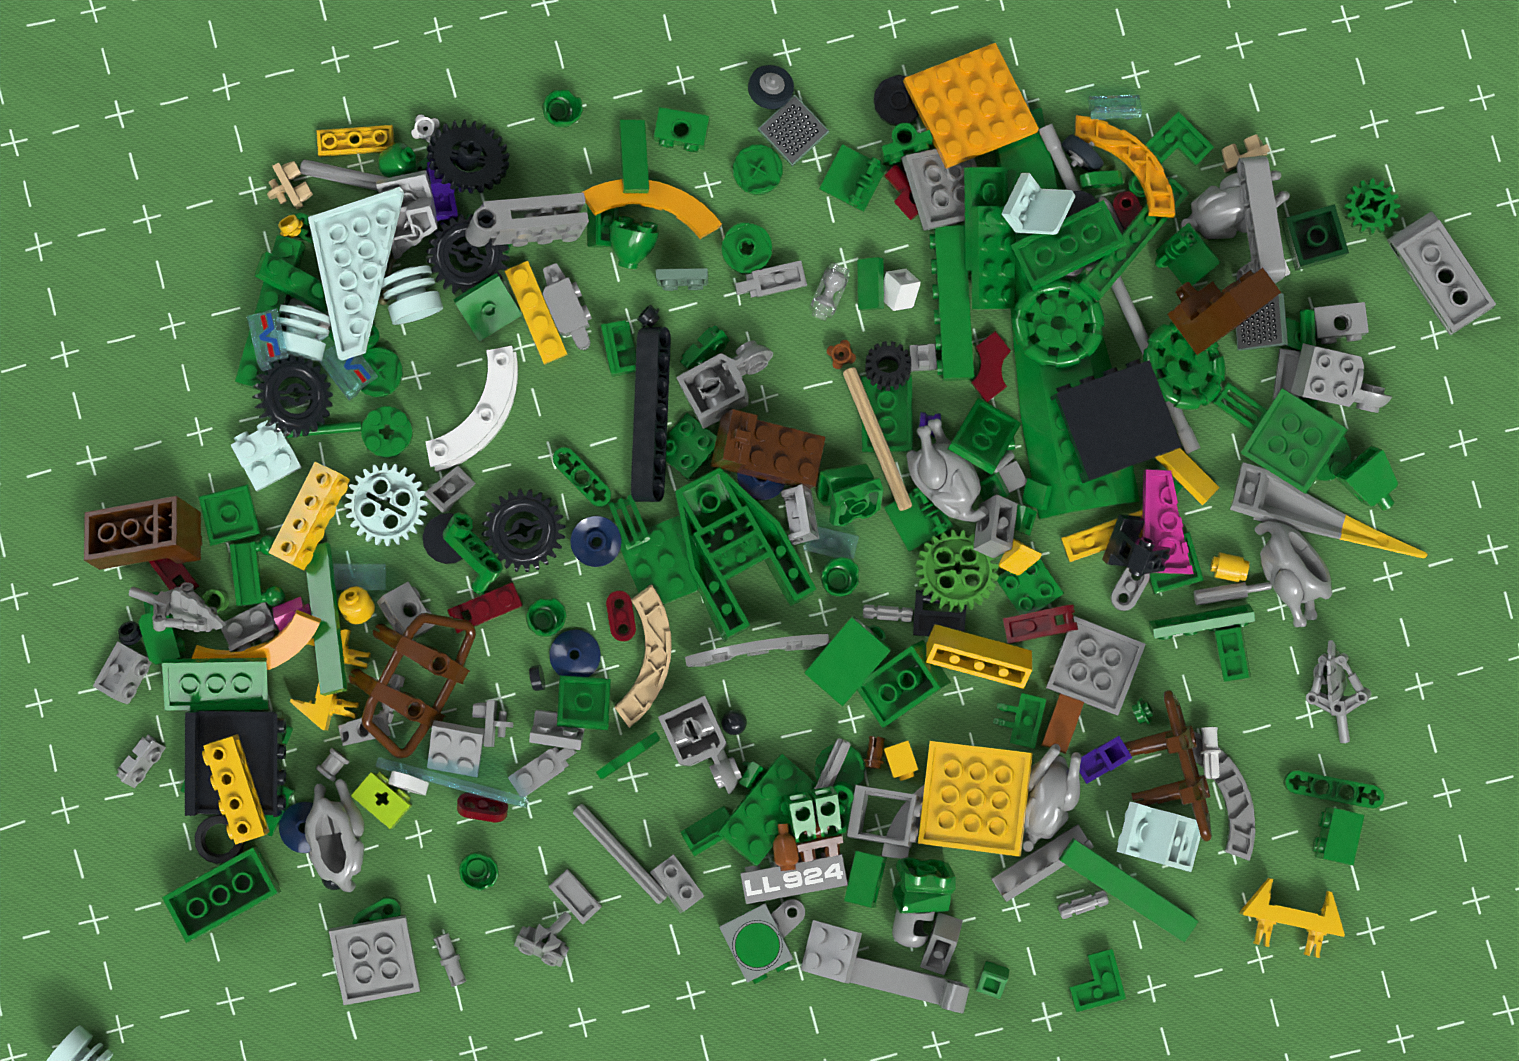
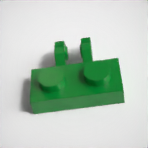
M1021 693L1018 707L997 703L996 708L999 710L1014 712L1016 715L1014 723L1002 718H994L993 724L1012 728L1009 743L1035 749L1046 699Z

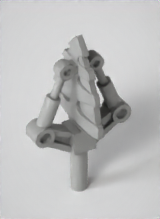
M189 582L183 583L180 587L167 592L161 591L158 595L136 587H131L129 591L130 597L154 605L152 619L153 628L156 631H163L166 627H172L182 630L189 629L194 632H210L214 628L217 630L225 625L217 615V609L215 607L209 608L205 601L194 592L193 584ZM170 613L173 615V618H166Z
M1330 640L1328 642V654L1324 653L1318 658L1319 670L1315 674L1311 690L1306 695V701L1331 713V716H1336L1340 743L1350 742L1346 715L1361 704H1365L1371 697V691L1363 687L1356 673L1352 672L1347 663L1348 655L1345 653L1340 654L1336 650L1335 643ZM1325 665L1328 666V695L1320 691ZM1344 669L1348 673V679L1356 691L1355 694L1350 696H1343L1347 686Z

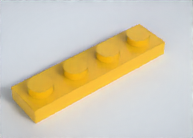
M526 261L505 271L544 365L568 355L529 262Z

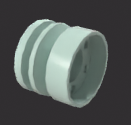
M430 266L405 268L383 279L381 289L388 290L383 294L384 299H397L396 302L388 306L392 324L398 325L420 320L443 309L439 292H426V289L435 284L434 278H426L432 274Z
M281 305L279 312L290 317L289 319L278 317L276 321L287 327L286 331H274L272 338L277 339L279 351L293 354L294 356L302 355L306 359L322 361L326 344L315 338L316 335L329 334V330L319 327V324L331 325L329 316L316 309L301 305Z
M79 1025L59 1044L47 1061H109L113 1056V1052L108 1049L99 1057L98 1054L104 1045L98 1043L92 1049H89L87 1046L91 1042L93 1035Z

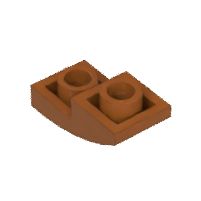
M1060 693L1042 746L1050 748L1052 745L1058 744L1061 748L1060 752L1066 754L1084 705L1083 701Z

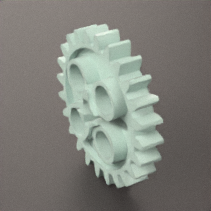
M383 463L382 470L380 471L376 465H373V473L364 469L365 477L363 479L357 475L355 476L358 485H349L354 492L353 494L345 495L352 500L351 503L344 505V507L352 509V512L348 513L346 517L355 519L350 525L352 528L360 527L357 535L361 536L365 532L367 533L365 538L367 542L375 537V545L379 546L382 539H384L386 546H390L391 539H394L395 543L399 545L401 536L406 540H410L409 531L415 534L418 533L414 527L415 524H424L419 517L428 514L421 510V507L428 505V502L421 500L425 496L424 493L426 491H418L423 484L422 482L413 483L416 477L414 473L406 477L407 468L404 467L399 473L397 464H394L392 469L389 470L388 465ZM379 481H386L388 484V489L383 494H377L375 491V485ZM371 493L384 501L390 498L389 503L405 511L407 515L403 517L388 508L382 511L383 506L367 498L366 494ZM402 493L410 495V502L406 506H399L397 502L398 496ZM368 503L374 504L376 508L375 513L371 517H366L363 514V508ZM390 515H395L398 518V524L393 529H388L385 525V521Z

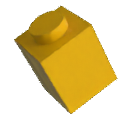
M909 741L883 749L893 778L899 777V780L903 781L914 777L913 771L918 770Z

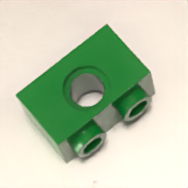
M659 107L654 141L659 142L658 145L665 148H673L674 145L684 146L683 150L689 152H698L699 149L704 150L710 121L709 116ZM682 125L687 127L689 131L687 135L679 137L674 133L676 127Z

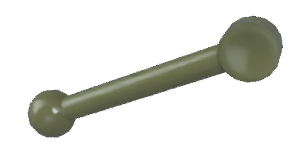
M393 253L389 255L386 277L391 275L393 263L396 262ZM388 290L382 291V296L378 300L379 304L386 305L388 303V300L384 299L383 296Z

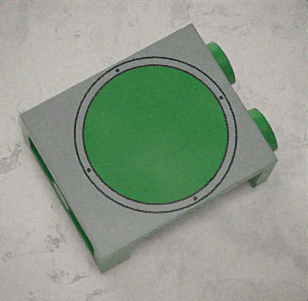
M766 903L719 926L747 983L753 981L756 984L768 978L767 972L773 969L780 972L791 966L789 961L793 960V956L781 936Z

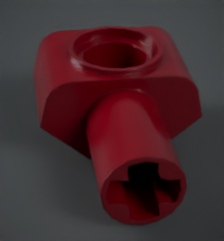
M895 165L884 177L900 193L894 203L910 220H913L919 214L916 204H913L909 199V196L912 194L909 181L904 171L898 165Z

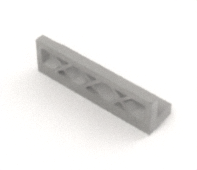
M1078 824L991 878L1004 901L1011 900L1066 865L1059 858L1073 838L1089 849L1094 847Z

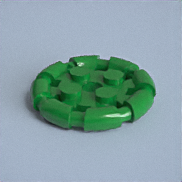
M1059 278L1034 291L1028 288L1015 305L1016 315L1015 319H1012L1015 340L1017 344H1021L1025 350L1024 354L1028 358L1042 366L1047 364L1055 366V368H1069L1081 363L1080 360L1086 356L1090 357L1095 352L1102 340L1101 330L1105 326L1102 307L1099 301L1096 302L1079 285V282L1071 279V282ZM1059 290L1069 292L1068 299L1058 297ZM1043 294L1046 300L1039 304L1036 298ZM1081 302H1084L1088 307L1084 312H1081V308L1078 305ZM1026 314L1034 315L1032 323L1025 321ZM1055 317H1061L1065 321V327L1061 330H1056L1052 327L1051 320ZM1084 324L1092 326L1091 333L1083 332ZM1035 334L1040 341L1033 345L1029 337ZM1077 342L1080 349L1074 352L1069 346ZM1048 349L1058 350V355H1049Z
M1172 321L1169 325L1162 324L1154 330L1147 340L1148 347L1144 349L1143 362L1150 360L1165 402L1169 401L1173 403V407L1184 410L1198 409L1200 405L1206 406L1211 403L1222 389L1220 384L1221 381L1225 380L1226 375L1224 356H1220L1218 351L1220 346L1218 343L1215 342L1197 355ZM1171 335H1172L1173 338H1174V342H1173V343H1172V341H1171V339H1170V336H1171ZM1179 360H1183L1186 363V372L1181 370ZM1162 369L1165 377L1160 378L1157 370ZM1206 376L1212 378L1211 382L1205 380Z

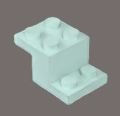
M1130 802L1125 813L1122 833L1118 839L1117 852L1191 872L1201 837L1197 821L1178 814Z

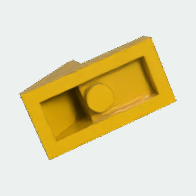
M1013 538L1012 549L1003 554L999 567L1013 574L1020 575L1038 561L1042 554Z

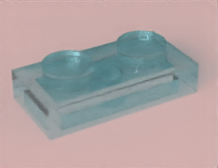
M1139 95L1089 96L1088 106L1091 119H1132L1142 117Z
M818 527L819 539L805 542L804 551L854 560L859 536Z
M334 564L336 590H346L354 586L362 587L365 590H386V564Z

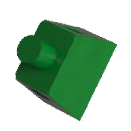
M1370 446L1335 475L1337 480L1362 504L1370 507L1378 504L1382 511L1393 506L1394 500L1389 493L1398 486V481L1382 449Z

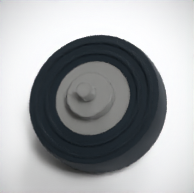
M764 65L757 68L750 76L748 82V92L751 99L757 105L766 109L783 107L788 103L794 91V83L790 74L783 68L775 65Z
M1072 134L1063 141L1062 147L1073 160L1071 163L1073 167L1078 165L1088 172H1097L1103 166V160L1092 148L1095 145L1092 141L1088 144Z

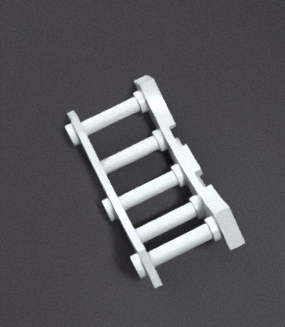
M512 346L487 350L488 374L486 385L480 401L470 416L451 432L436 439L425 441L430 467L434 466L436 472L452 468L467 461V459L484 449L501 430L513 406L518 384L517 353L513 352Z

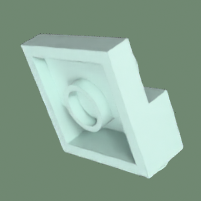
M268 420L257 425L258 431L250 435L248 432L239 434L234 438L235 443L231 444L241 466L245 469L256 491L302 468L288 439L283 436V430L274 433L276 424L266 427L265 425Z

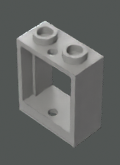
M856 785L847 836L911 848L912 842L916 843L918 836V827H915L916 817H920L922 812V802L919 801L920 797L914 794ZM868 795L910 802L904 839L862 832Z

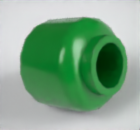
M400 142L391 145L379 155L378 167L380 172L388 178L410 174L416 167L415 152L412 148Z

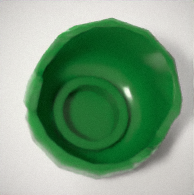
M554 90L545 97L542 110L545 119L551 125L566 128L579 120L583 112L581 98L574 96L570 90Z
M838 557L827 562L821 572V583L825 591L837 597L851 594L859 584L860 569L852 559Z
M540 598L536 600L527 610L526 622L528 628L541 637L555 635L564 626L567 617L565 606L556 598Z
M477 851L466 855L459 866L461 881L468 888L478 891L494 886L499 875L497 862L486 852Z

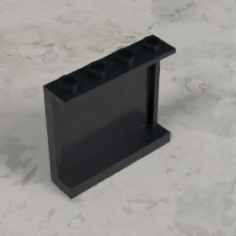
M1140 359L1131 361L1126 364V369L1118 371L1117 367L1102 372L1103 377L1095 379L1094 375L1079 380L1081 385L1072 387L1071 384L1063 385L1056 388L1057 393L1050 397L1051 401L1055 399L1057 401L1083 470L1079 474L1082 484L1182 447L1150 360L1141 363Z
M190 710L185 712V816L222 814L218 801L221 799L218 790H214L211 784L210 776L213 774L210 765L207 766L204 762L202 751H204V745L236 734L239 735L264 815L278 817L282 814V811H285L286 796L282 795V785L286 783V770L282 769V759L286 758V744H282V733H286L287 724L286 718H282V711Z

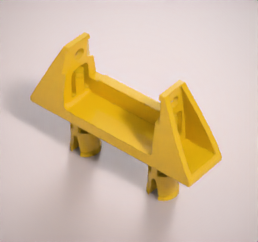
M347 629L341 630L344 664L367 669L369 664L357 658H370L371 653L349 649L348 642L351 631ZM311 638L307 645L315 646L314 638ZM319 683L315 704L311 700L308 703L290 699V702L322 730L329 729L333 714L356 719L357 714L346 710V707L359 708L358 702L337 699V693L327 696L321 695Z
M1267 878L1239 913L1256 918L1258 925L1253 944L1259 945L1264 934L1263 946L1266 947L1270 946L1273 924L1276 925V922L1307 929L1306 931L1309 933L1304 955L1310 956L1314 946L1313 957L1320 958L1324 935L1326 936L1328 933L1341 937L1345 936L1333 893L1330 891H1326L1325 901L1321 908V916L1315 913L1293 908L1269 905L1273 879Z

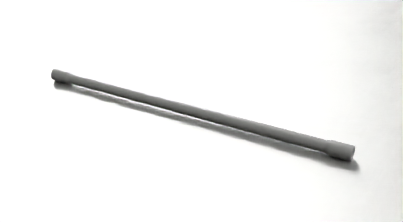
M1053 124L1039 129L1042 140L1054 160L1066 189L1081 191L1063 152ZM1120 276L1111 287L1143 355L1144 349L1148 347L1147 340L1149 337ZM1162 369L1157 370L1159 377L1164 378ZM1167 401L1166 405L1186 454L1201 448L1182 409L1173 407V403Z

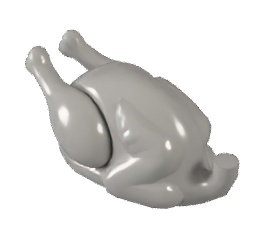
M1270 171L1272 181L1281 178L1280 171ZM1238 173L1225 177L1220 183V188L1213 185L1208 187L1191 203L1192 214L1181 222V228L1190 223L1205 239L1233 238L1237 231L1247 233ZM1281 191L1275 196L1276 208L1289 199L1290 194L1287 191Z
M929 420L928 426H920L917 429V433L921 438L922 449L918 452L911 450L906 455L908 469L913 482L944 514L969 522H977L984 519L989 514L986 507L981 506L977 511L972 509V504L981 490L975 468L971 462L948 449L951 441L943 432L941 420ZM931 430L933 431V434L936 439V443L932 444L931 442Z
M1274 521L1262 522L1255 527V532L1258 535H1263L1265 532L1271 533L1270 540L1260 553L1264 574L1280 599L1290 608L1293 616V625L1295 627H1305L1307 620L1317 619L1318 614L1315 610L1314 600L1320 597L1326 600L1332 596L1329 570L1319 554L1299 531ZM1301 603H1305L1304 614L1301 611Z
M1058 744L1052 745L1044 757L1031 766L1022 844L1023 849L1028 852L1032 851L1034 844L1040 838L1051 839L1067 822L1069 818L1067 811L1074 809L1079 801L1081 754L1078 752L1072 754L1070 767L1068 768L1065 758L1058 756L1061 749Z
M339 779L335 785L341 802H334L324 798L326 788L322 784H317L314 787V801L306 819L305 838L311 848L309 859L319 876L324 880H331L341 890L351 892L356 887L355 882L351 880L352 876L357 875L361 871L363 863L364 844L361 842L360 837L364 832V820L360 810L350 796L347 783Z

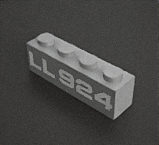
M822 852L821 858L809 862H803L801 857H799L798 863L795 864V870L781 871L780 866L774 861L770 862L771 867L761 869L760 864L758 866L752 865L745 867V872L740 873L746 904L848 885L842 854L826 857L824 852Z

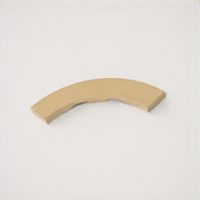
M652 585L631 599L643 625L645 653L640 673L634 685L623 699L614 706L629 728L649 710L665 682L671 658V631L667 614L659 595Z

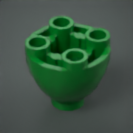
M619 216L618 219L610 221L609 239L611 247L618 258V266L637 269L638 263L651 253L659 235L658 224L650 221H643V224L635 223L632 217Z

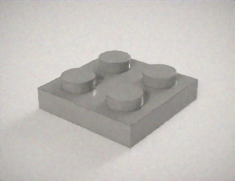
M434 720L427 768L478 777L485 729Z
M813 920L801 970L849 984L862 933Z

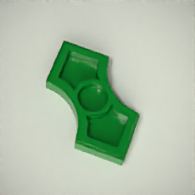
M655 731L596 771L600 779L606 778L655 745L661 738Z

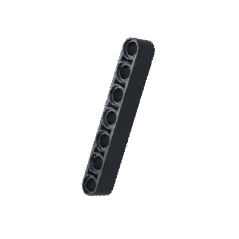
M644 327L639 329L637 334L631 496L635 502H661L665 493L671 335L667 327Z

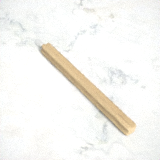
M855 367L843 371V376L900 511L906 510L912 506L911 500Z

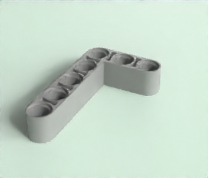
M1266 156L1239 158L1237 172L1251 262L1238 270L1237 280L1250 270L1256 273L1261 268H1264L1272 281L1277 283L1285 277L1286 267L1269 161Z
M856 956L850 983L938 1004L943 1009L958 1013H964L970 987L965 983Z

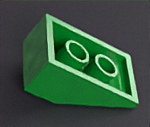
M922 640L913 644L870 674L857 691L881 727L885 728L946 687L951 681L941 666L926 663V644Z

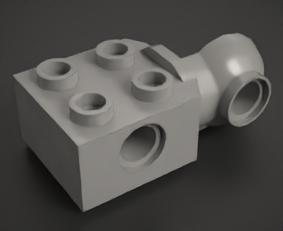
M748 341L736 350L738 356L731 359L721 353L676 377L680 388L703 429L718 422L723 415L732 409L740 410L748 405L749 395L742 381V376L758 373L768 365V361L773 357V352L769 348L758 345L756 341Z
M1303 343L1291 390L1292 394L1350 407L1355 402L1357 403L1356 408L1378 413L1379 408L1385 406L1392 399V396L1384 394L1385 388L1362 383L1364 375L1362 357Z
M706 696L659 716V721L678 763L682 766H693L712 757L714 764L709 766L718 788L720 789L725 786L728 794H730L736 787L737 780L742 778V775L733 756L728 758L724 751L727 742Z

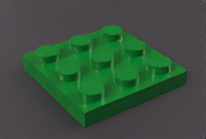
M1282 388L1241 454L1304 494H1307L1348 429Z
M679 516L647 528L650 540L628 550L622 539L621 552L638 593L652 585L659 595L662 604L665 605L699 591L689 569ZM642 531L637 533L638 538L643 537ZM632 535L627 537L629 542L634 540Z

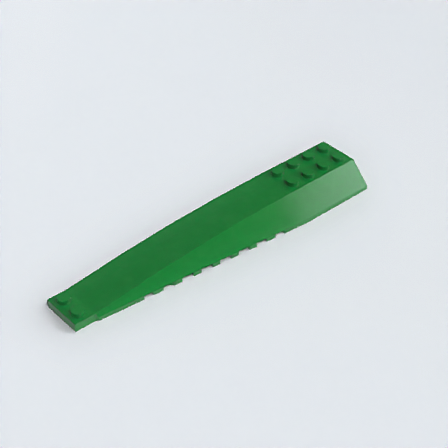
M1042 108L1030 110L1038 128L1045 127ZM1039 131L994 150L996 167H1008V199L1021 173H1030L1041 189L1063 190L1058 169ZM1015 232V243L1034 233ZM1015 255L1016 305L1020 296L1028 288L1031 290L1032 287ZM1085 267L1076 277L1069 278L1063 276L1061 280L1071 282L1072 279L1080 283L1087 275ZM1059 290L1058 297L1068 299L1069 292ZM1042 294L1036 300L1041 304L1046 298ZM1084 302L1078 304L1081 312L1088 309ZM1010 309L1011 324L1012 319H1015L1016 311L1014 309ZM1026 314L1025 321L1032 323L1034 315ZM1055 317L1051 320V325L1054 329L1061 330L1065 327V321L1061 317ZM1084 324L1083 332L1091 333L1092 326ZM1013 334L1020 417L1031 478L1052 485L1047 510L1037 509L1039 520L1078 511L1140 502L1133 466L1082 484L1079 474L1083 470L1056 399L1052 401L1050 399L1051 396L1057 393L1056 388L1066 384H1071L1072 387L1081 385L1079 380L1094 375L1095 379L1103 377L1102 372L1112 368L1104 337H1102L1095 352L1090 357L1086 356L1080 360V364L1069 368H1055V366L1047 364L1042 366L1028 358L1024 354L1025 350L1021 344H1017ZM1035 334L1029 337L1033 345L1040 341ZM1077 342L1069 346L1074 352L1080 349ZM1049 348L1048 354L1057 356L1058 350Z

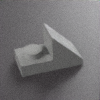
M457 466L428 489L424 495L441 512H448L455 502L470 491L476 483Z

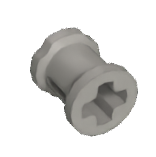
M331 748L329 756L321 765H317L316 769L334 782L339 770L344 764L348 765L350 761L337 750Z

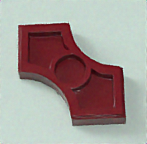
M996 331L975 347L980 357V370L971 384L987 403L1007 388L1002 377V364L1011 350Z

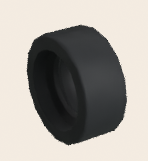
M215 815L203 820L197 827L194 836L195 847L199 855L206 861L215 864L225 863L238 856L243 851L245 842L236 845L234 843L233 848L225 854H215L208 849L205 843L207 831L216 824L228 825L226 815Z

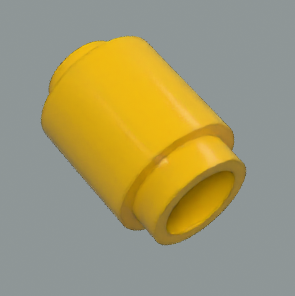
M1219 552L1218 557L1213 556L1210 571L1214 572L1215 578L1239 582V580L1246 581L1250 562L1244 560V557Z

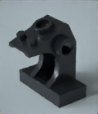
M1119 514L1102 560L1108 565L1127 566L1130 573L1136 576H1143L1144 574L1163 572L1166 568L1164 566L1165 562L1170 557L1169 552L1171 548L1155 546V542L1146 537L1139 538L1145 522L1140 516Z

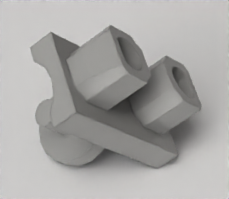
M487 700V703L473 704V717L486 718L485 728H479L485 729L483 744L486 747H494L496 727H498L497 737H505L506 727L513 728V722H506L507 712L499 711V721H496L497 701Z

